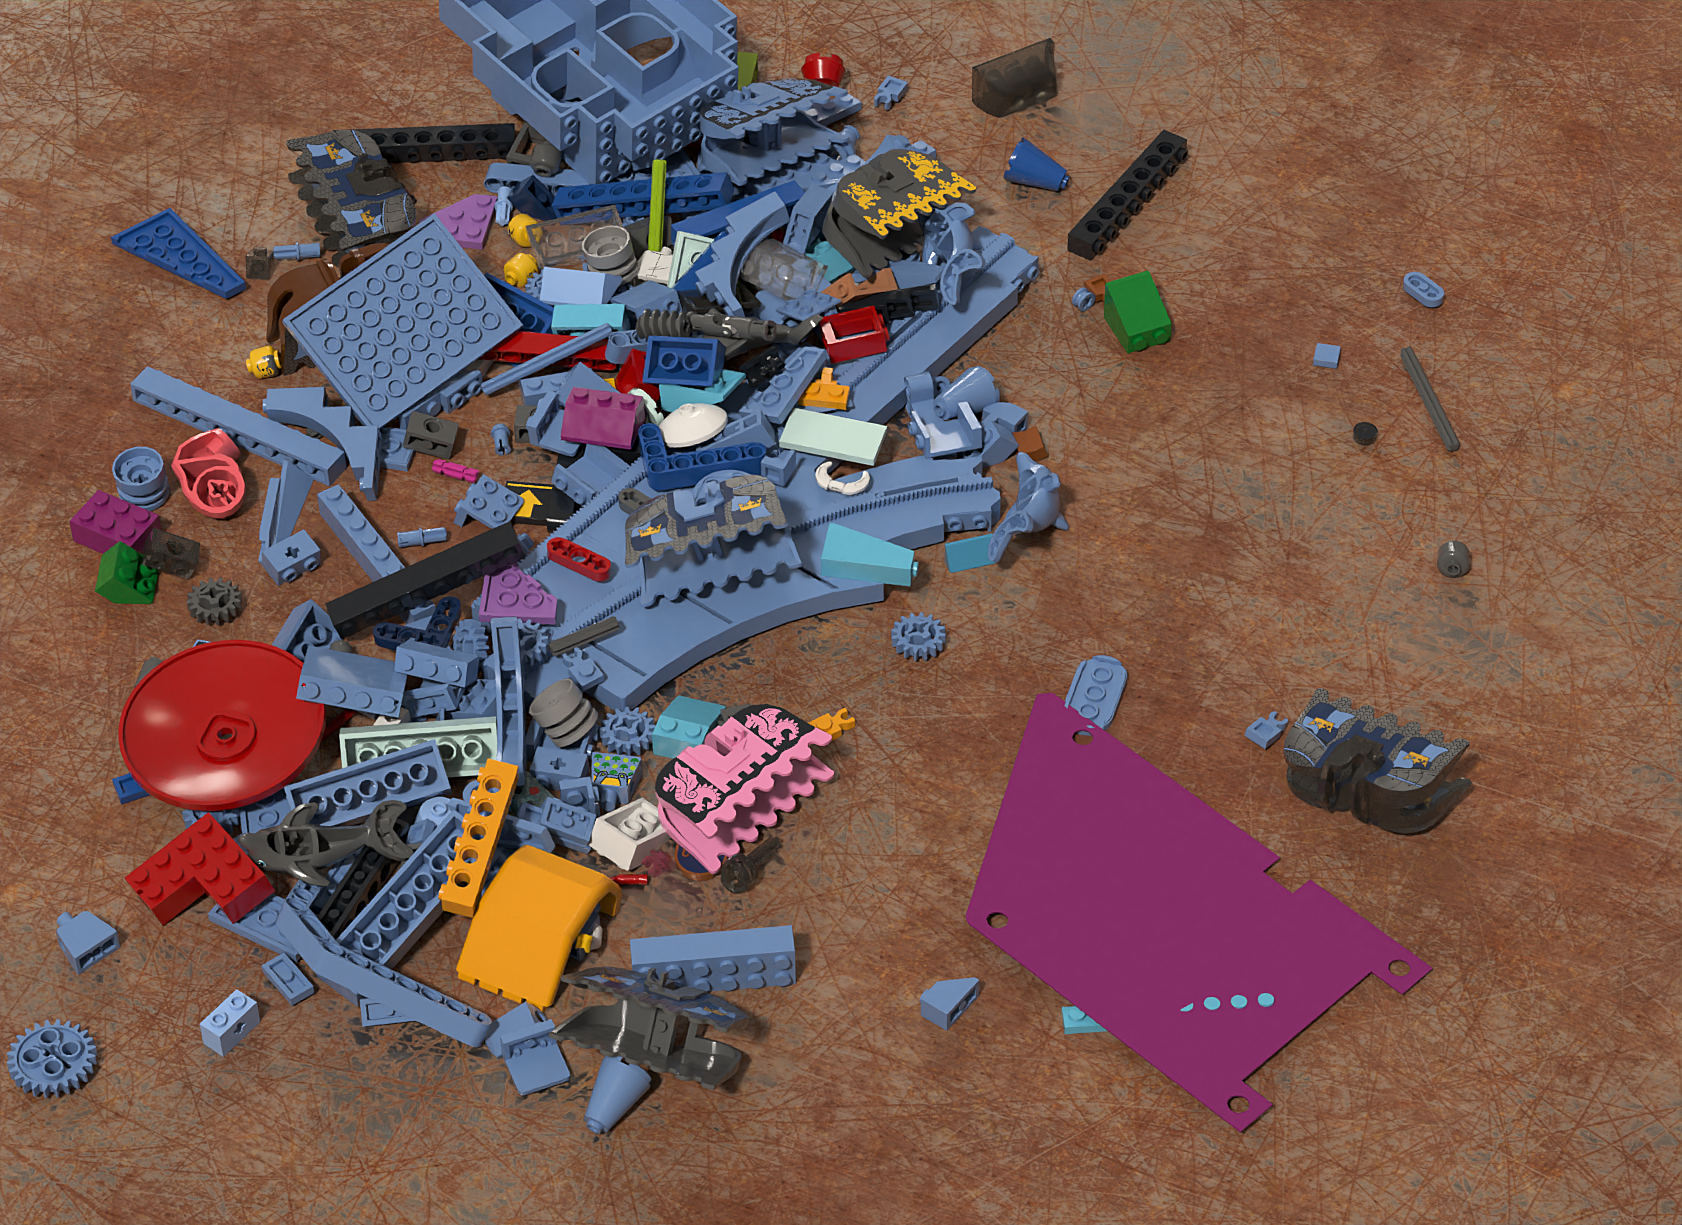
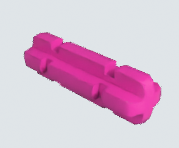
M441 459L433 462L432 471L435 473H444L445 476L460 480L465 479V481L470 483L478 481L479 471L477 469H468L466 466L452 462L447 463Z

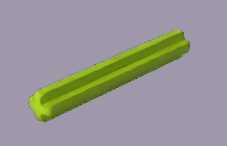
M662 159L653 160L648 250L655 252L662 250L666 161Z

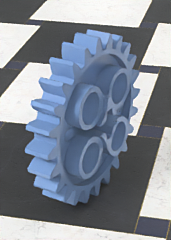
M57 1019L54 1025H50L48 1020L45 1021V1026L43 1027L35 1023V1030L33 1031L25 1028L26 1036L17 1035L18 1043H11L12 1051L7 1052L9 1060L7 1061L11 1080H15L16 1087L22 1086L24 1093L32 1089L34 1097L43 1092L44 1098H47L50 1092H54L57 1098L61 1090L70 1094L69 1087L73 1086L79 1089L78 1081L87 1082V1074H93V1065H97V1050L93 1037H89L88 1030L81 1031L80 1024L72 1028L71 1021L69 1020L64 1026L61 1025L60 1019Z

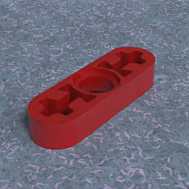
M562 537L552 538L548 541L547 555L551 561L594 581L600 582L610 578L611 562L606 557ZM578 556L585 558L582 562L573 561Z

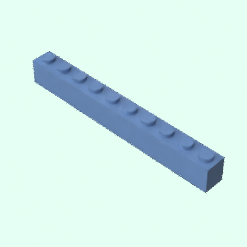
M147 366L130 383L133 401L203 432L219 428L231 438L236 446L281 466L283 461H289L310 475L313 480L329 487L347 469L345 453L339 448L330 446L319 439L312 438L298 430H293L277 421L263 417L259 413H254L238 404H233L219 396L203 391L199 387H194L180 379L166 375L162 371Z

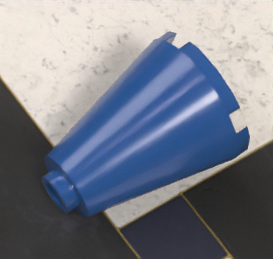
M1023 137L1018 142L1008 162L1009 167H1011L1010 170H1005L1003 176L1004 180L1053 191H1059L1060 188L1065 189L1070 178L1067 176L1068 171Z

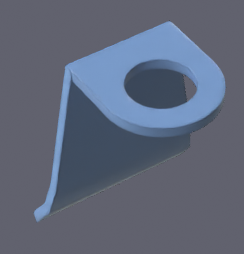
M524 1002L500 1018L492 1021L484 1041L490 1052L498 1058L502 1056L501 1035L540 1022L535 1013L542 1018L543 1022L548 1020L547 1017L537 1007Z

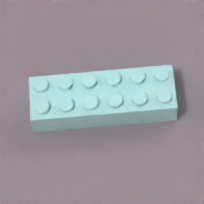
M496 716L341 728L339 733L342 768L433 739L436 740L447 777L478 775L480 767H485L488 758L493 760L497 758Z

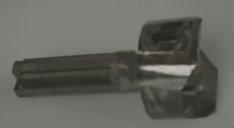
M770 836L747 856L740 853L730 856L722 866V885L728 891L735 894L747 890L758 879L757 867L782 847V844L779 843V838L777 836Z

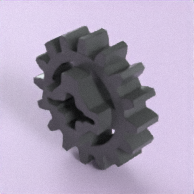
M209 578L208 583L202 580L199 581L200 587L192 586V592L187 594V607L191 617H196L197 622L206 620V625H209L211 621H215L219 625L220 620L224 619V621L228 622L230 615L236 617V610H241V592H239L237 585L232 586L231 580L223 583L222 578H219L217 582Z

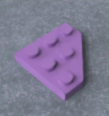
M474 194L435 212V214L462 248L483 250L496 211L494 205L497 201V196ZM429 215V216H427V217H425V218H423V219H420L418 224H420L422 221H424L425 219H427V218L430 217L431 215Z
M516 563L509 564L491 574L485 575L479 621L491 622V618L517 617V620L521 619L522 623H526L530 619L532 624H556L557 598L552 594H547L541 588V584L529 574L525 575L519 569V565Z

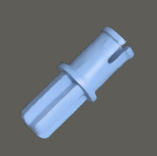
M506 186L498 189V198L494 205L496 210L495 221L501 227H504V224H509L510 212L513 209V204L506 198L512 190Z

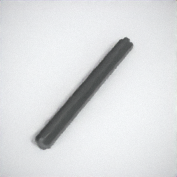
M1403 347L1400 356L1446 449L1450 452L1453 450L1457 451L1460 442L1413 348Z

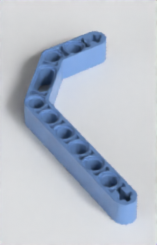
M298 880L285 899L275 924L315 973L472 1047H480L492 1024V1020L488 1015L340 946L312 912L321 887L312 886Z

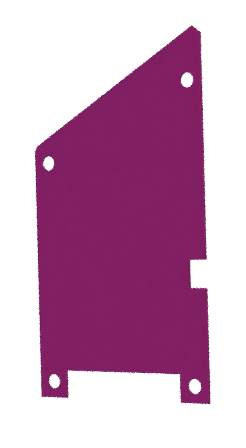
M1054 693L1037 694L966 912V921L971 927L1241 1133L1273 1105L1243 1082L1246 1077L1368 974H1374L1403 995L1433 968L1311 879L1294 893H1291L1264 873L1266 869L1280 859L1279 856L1090 719L1081 716L1072 706L1068 705L1067 708L1065 706L1066 702ZM1078 731H1086L1092 735L1093 740L1087 745H1080L1075 743L1072 737ZM993 913H1001L1007 917L1008 923L1002 928H993L987 923V918ZM1393 961H1403L1409 965L1410 971L1407 975L1396 976L1390 972L1389 964ZM1263 993L1271 994L1274 997L1273 1005L1269 1007L1261 1006L1258 1003L1259 995ZM1236 995L1244 996L1247 999V1005L1244 1008H1235L1231 1004L1232 997ZM1208 997L1217 998L1220 1001L1219 1008L1216 1010L1207 1009L1204 1006L1205 999ZM1193 1003V1008L1190 1011H1181V1009ZM1235 1096L1243 1097L1248 1101L1249 1108L1245 1112L1236 1113L1229 1109L1227 1102Z

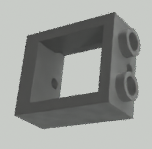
M524 122L506 157L507 163L530 166L531 155L522 154L527 143L540 144L548 140L529 123Z

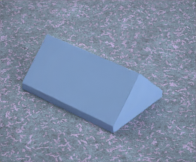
M544 267L540 301L548 305L607 304L623 279L622 276L607 273Z

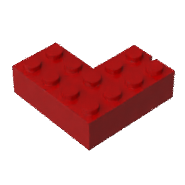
M209 812L124 878L136 896L162 926L204 893L234 924L275 892L265 874Z

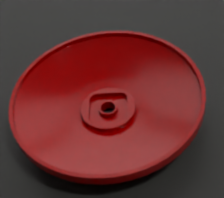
M251 640L209 642L171 656L152 669L137 684L128 697L121 713L118 728L120 752L132 778L153 797L167 804L190 810L219 811L233 809L260 801L274 794L293 781L306 768L317 752L323 738L326 724L325 704L296 699L300 674L304 663L289 652L270 644ZM232 734L229 739H220L221 736Z

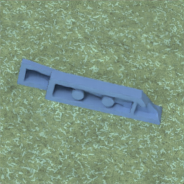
M283 461L281 479L270 478L259 531V540L262 542L259 564H262L263 550L291 536L313 483V478L289 461Z

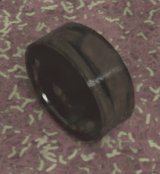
M1358 423L1353 428V439L1361 445L1373 444L1377 439L1378 430L1372 423Z

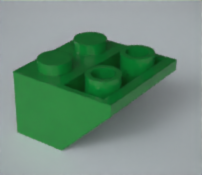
M119 541L102 554L95 592L114 604H151L154 598L159 565Z

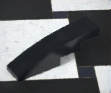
M936 284L924 285L865 297L839 306V311L843 313L875 306L877 314H882L884 325L890 324L891 318L914 317L915 311L939 309V299Z

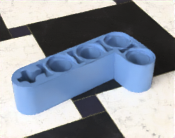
M927 371L905 376L904 385H907L906 396L908 398L905 408L910 419L911 412L916 411L923 425L944 422L933 410L934 388L930 373ZM957 453L932 458L933 460H952L957 458Z

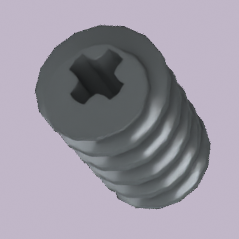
M645 309L643 315L639 316L637 320L636 332L641 339H648V336L689 338L690 324L685 311H681L678 315V312L675 310L669 314L668 310H663L660 313V310L655 309L652 313L650 309Z

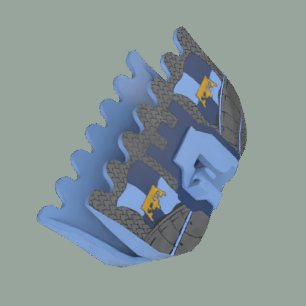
M743 475L719 483L716 481L705 483L704 493L707 504L696 506L695 498L691 491L678 489L652 498L639 506L627 518L625 523V565L627 568H631L639 564L641 606L647 607L652 605L658 595H664L667 600H674L684 588L689 589L692 594H698L708 582H712L717 588L724 587L732 576H737L740 581H747L752 578L753 572L759 569L762 570L763 574L771 575L777 571V567L781 563H785L790 569L801 567L802 563L795 548L774 484L765 477ZM718 536H721L722 545L720 543Z

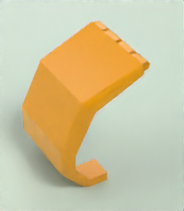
M530 845L521 846L505 860L477 903L474 917L472 918L456 967L458 979L476 986L477 980H480L479 988L500 995L503 990L502 996L519 1004H523L524 999H527L526 1002L545 1013L547 1007L551 1006L554 1002L573 942L597 904H600L601 912L611 916L619 913L622 897L619 885L606 875Z

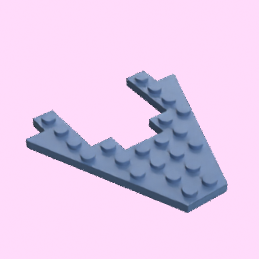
M847 94L843 97L831 99L830 102L825 104L813 103V109L804 112L817 123L826 126L861 110L862 102ZM922 140L911 145L916 152L925 153L936 158V149ZM814 149L815 155L811 157L798 156V162L794 164L781 163V169L777 171L764 170V176L760 178L747 177V183L742 186L757 194L795 180L804 192L807 191L812 183L826 189L838 183L843 176L854 172L866 161L854 154L836 162L820 150Z

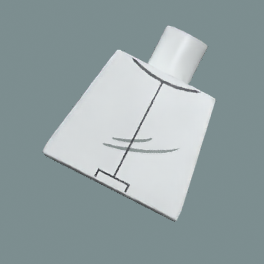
M662 247L660 252L647 250L637 261L639 270L630 281L633 288L649 280L667 286L673 252L670 248Z

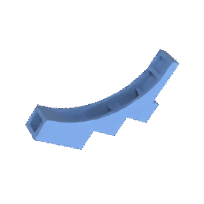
M775 191L725 217L728 227L725 229L728 235L710 244L713 251L710 257L713 263L695 272L698 280L695 285L700 295L705 294L710 302L716 299L719 306H725L723 309L728 316L745 317L743 309L736 299L737 279L745 260L766 236L790 222L786 206Z

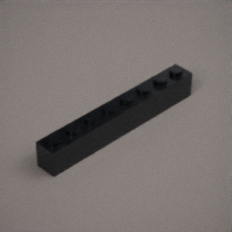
M509 521L325 604L335 630L340 638L344 639L417 605H422L435 597L444 595L462 585L469 584L509 564L516 563L518 560L525 558L526 555L518 535Z

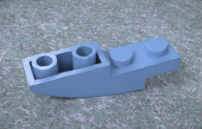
M479 370L467 371L452 377L398 416L400 429L407 430L412 411L434 416L440 410L449 414L462 406L463 403L479 394L482 390V372Z

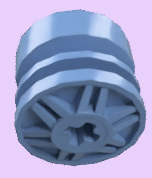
M133 447L119 454L114 460L112 472L120 499L148 511L155 510L165 503L169 497L170 486L162 457L156 450L149 447Z

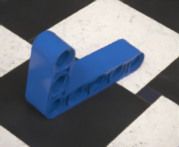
M646 423L638 429L639 450L648 485L653 490H667L696 485L705 476L721 470H738L750 475L761 474V461L766 456V447L762 443L752 442L667 456L659 426L653 423Z

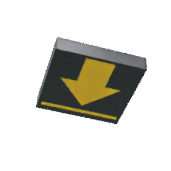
M506 481L505 487L521 496L524 500L522 506L510 522L547 526V515L553 485Z

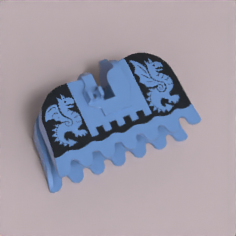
M776 79L752 83L747 87L743 86L742 92L733 90L727 93L724 98L707 103L700 110V131L704 134L701 143L702 164L705 168L715 173L727 172L731 182L740 186L747 183V177H763L764 170H780L781 163H797L798 156L811 157L815 155L814 149L828 150L831 148V142H848L849 136L835 132L817 123L804 112L813 109V103L825 104L830 102L829 96H846L848 90L812 79ZM744 130H748L752 145L740 141V138L745 136Z

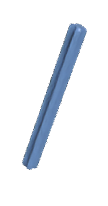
M605 323L483 382L481 388L485 395H489L609 337L613 333L612 328L608 323Z

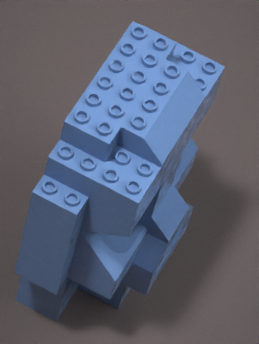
M439 0V20L472 48L473 75L491 90V97L511 115L518 114L561 151V159L590 184L608 183L618 175L627 172L630 168L634 171L649 168L652 166L653 160H663L674 152L680 151L691 142L697 141L704 135L700 131L701 108L707 103L724 98L727 93L733 90H738L737 16L718 0ZM666 37L672 38L673 47L667 53L644 66L626 52V50L647 41ZM574 50L579 51V52H580V53H579V56H578L576 53H574L573 51H574ZM563 96L565 100L579 97L582 101L566 104L554 98Z

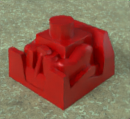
M632 348L615 379L616 390L627 394L633 388H639L646 392L656 403L660 397V384L643 383L646 352Z

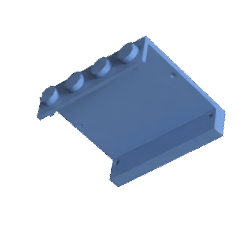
M308 646L300 674L296 699L399 718L407 674L395 672L394 661Z

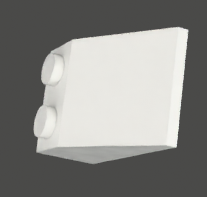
M640 798L596 818L588 845L594 848L598 854L606 856L615 862L619 868L630 871L644 864L671 837L661 826L658 819V808L645 799Z

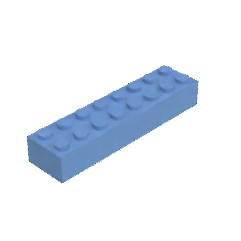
M454 809L336 939L340 946L391 970L443 912L442 900L438 899L441 885L447 884L449 876H446L448 863L450 860L454 861L456 857V852H454L456 839L458 836L462 837L464 829H462L464 817ZM476 834L472 838L475 840L483 839L484 836ZM474 858L464 860V862L469 864L477 861ZM461 881L456 885L459 887H465L468 883L465 881ZM316 973L319 979L357 1007L360 1006V998H367Z

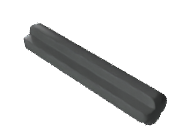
M614 616L550 642L548 644L549 651L552 656L563 654L620 629L619 622Z

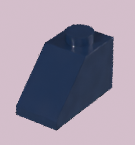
M534 175L517 183L506 197L521 214H528L532 218L548 223L554 222L557 218L552 208L555 197Z

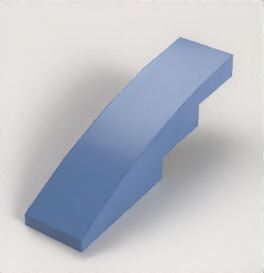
M900 260L899 262L887 261L888 265L886 267L891 268L898 289L936 283L941 278L945 268L925 262ZM870 265V267L873 269V273L870 277H872L882 269H878L875 266ZM857 270L852 273L855 283L866 281L870 278H864Z

